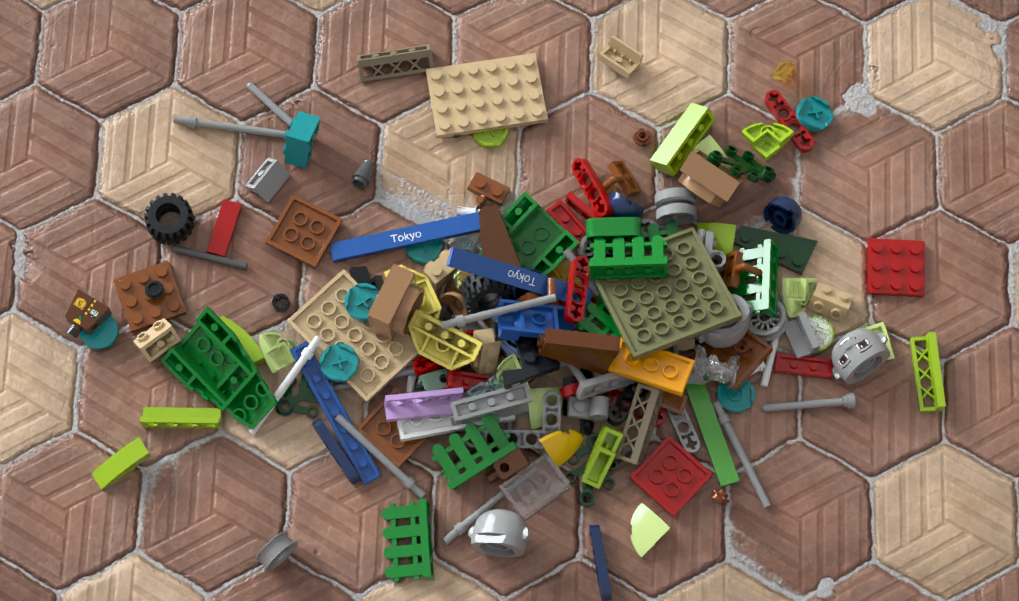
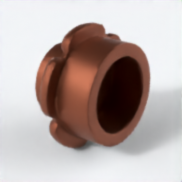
M640 128L633 134V140H635L638 146H646L651 142V133L648 130Z

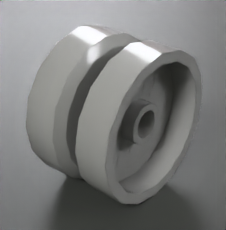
M668 188L654 195L655 206L658 208L655 212L658 224L666 226L668 221H675L677 226H684L698 219L697 208L694 206L696 204V194L688 188Z

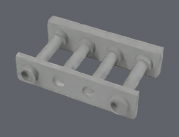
M560 362V368L568 366L578 380L579 386L576 396L579 400L638 382L612 372L604 375L592 372L595 377L586 379L578 367Z
M527 382L513 385L509 389L502 388L450 402L452 416H454V419L450 418L452 426L482 421V416L490 413L494 417L498 415L499 418L529 412L527 404L531 403L532 399Z

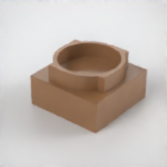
M699 149L692 150L679 169L683 173L678 182L708 203L721 208L725 201L728 202L734 197L744 179L732 176L730 174L731 170L722 164L720 167H716L707 161L708 155Z
M396 264L392 265L368 313L372 333L392 341L396 332L401 335L409 332L408 325L415 310L420 309L425 296V289L416 285L414 272Z

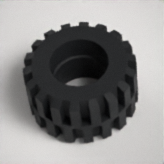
M163 193V197L158 195L155 201L151 200L149 202L150 206L146 207L147 213H144V218L153 239L159 240L161 244L167 242L168 245H172V242L179 244L181 239L185 241L187 234L191 235V228L194 229L193 221L195 219L191 206H189L186 199L184 200L180 195L176 197L175 193H171V196ZM176 212L180 215L178 222L172 226L159 224L160 218L165 213Z
M470 273V276H467L461 285L465 305L470 314L495 309L500 299L513 300V293L509 285Z

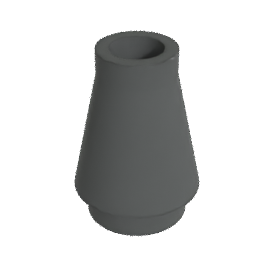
M364 160L363 164L352 175V183L356 187L364 189L369 185L374 163L370 160Z

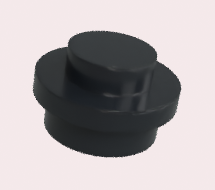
M150 281L145 286V294L152 300L159 299L164 294V286L159 281Z

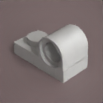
M706 231L704 247L712 260L720 261L721 264L715 265V267L721 273L724 270L726 256L723 252L715 250L717 239L713 238L714 231Z
M570 396L568 398L567 417L602 422L608 419V397L592 396L590 399L585 398L579 400L578 397Z

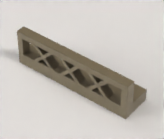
M430 44L356 55L361 82L426 72V69L434 68ZM428 57L429 66L421 67L417 64L421 58ZM402 61H408L412 64L407 70L398 67ZM389 63L393 66V69L388 73L380 70L384 64ZM370 66L375 69L372 75H363L362 67Z
M638 383L615 458L635 465H641L644 462L665 394L664 390ZM642 388L651 391L649 399L645 402L640 397ZM642 407L644 417L637 421L634 415L635 410ZM636 425L639 431L638 436L631 439L629 430ZM629 444L633 450L631 458L622 455L624 447Z

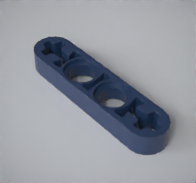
M318 419L313 422L312 426L349 482L355 485L361 481L358 473L323 421Z
M599 524L589 526V533L601 600H612Z

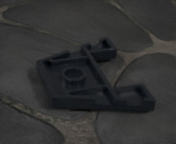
M493 322V323H492V330H493L494 340H495V341H502V340H504V339H499V336H498V324H497V322ZM520 336L515 343L521 369L502 371L504 388L509 389L512 388V385L517 383L523 384L530 378L536 376L539 378L560 369V361L538 355V338Z

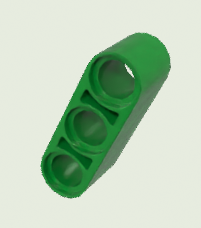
M639 217L589 218L586 220V239L589 241H594L597 237H602L605 241H613L618 236L623 237L625 241L632 240L635 236L642 237V219Z

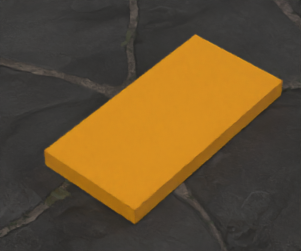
M621 337L620 352L608 368V371L682 397L694 368L695 360L661 350L633 361Z

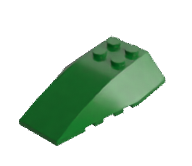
M526 192L502 215L522 267L536 269L543 275H548L554 271L566 258L563 251L567 248L573 251L580 244L576 238L557 223Z
M207 306L196 318L197 324L179 345L172 347L160 361L187 389L197 392L201 395L200 397L216 404L217 408L227 411L233 418L253 430L278 401L237 335Z

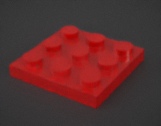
M868 238L866 294L924 297L925 241Z
M669 435L634 471L629 479L673 518L713 474Z

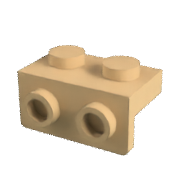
M612 36L609 44L599 53L597 59L628 79L639 67L643 54L619 38Z
M818 282L808 309L834 320L844 322L854 295Z

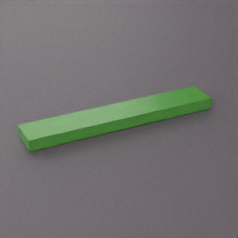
M687 384L685 390L720 488L738 483L740 480L705 384Z

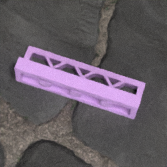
M463 387L385 395L386 422L453 415L450 402L463 399Z

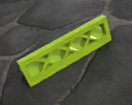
M928 332L926 336L910 337L919 413L943 411L946 403L936 332ZM915 342H925L926 350L923 353L919 352L915 347ZM921 358L928 363L929 368L925 372L918 367V362ZM923 377L931 382V387L928 390L924 389L920 384ZM926 395L933 400L934 407L923 406V399Z
M143 407V416H140V423L143 428L221 429L222 410L219 408Z

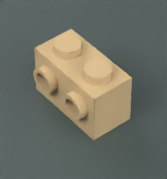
M451 248L449 250L445 249L439 254L438 259L434 262L432 260L424 266L423 274L428 277L435 291L452 279L454 274L457 275L462 271L446 266Z
M165 318L155 322L150 329L140 333L133 340L149 363L181 341L172 325Z
M492 328L474 330L473 337L484 344L476 360L469 363L471 368L477 374L496 373L501 341L494 340Z

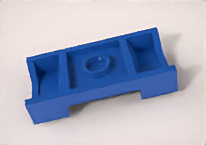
M500 299L497 308L523 301ZM543 304L497 316L499 339L518 341L520 336L538 338L540 334L543 335L547 328L574 331V325L568 324L564 319L565 306Z

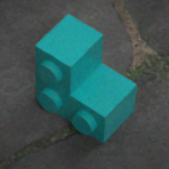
M299 111L296 118H292L290 130H286L284 135V141H286L283 148L285 163L306 169L312 157L313 142L319 132L320 117Z

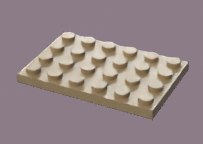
M536 53L426 69L437 139L452 137L457 134L466 135L548 122Z
M343 269L287 320V323L309 344L315 336L321 338L322 341L315 349L320 356L327 347L339 343L353 348L359 359V367L353 378L346 381V383L368 403L419 354L412 337L408 333L401 335L396 332L393 340L390 341L372 333L369 321H357L347 313L345 296L347 291L358 283Z

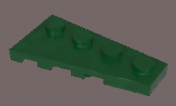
M740 226L734 239V245L740 248L745 247L746 250L758 248V244L764 245V240L772 239L779 246L778 265L801 276L818 242L816 240L746 226Z

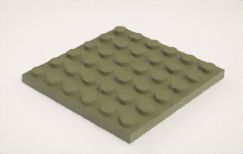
M694 227L663 238V241H667V248H663V253L668 258V277L592 279L633 361L742 319V314ZM644 249V256H652V249ZM632 250L625 252V257H632Z

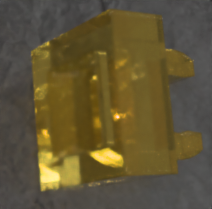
M791 60L781 61L771 76L775 80L782 79L784 83H791L792 81L788 78V75H797L796 71L793 70L796 65Z

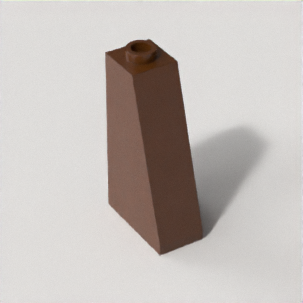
M488 204L482 207L483 210L479 211L482 256L522 268L500 208L497 204Z
M547 328L543 335L540 334L538 337V355L604 375L620 352V337Z

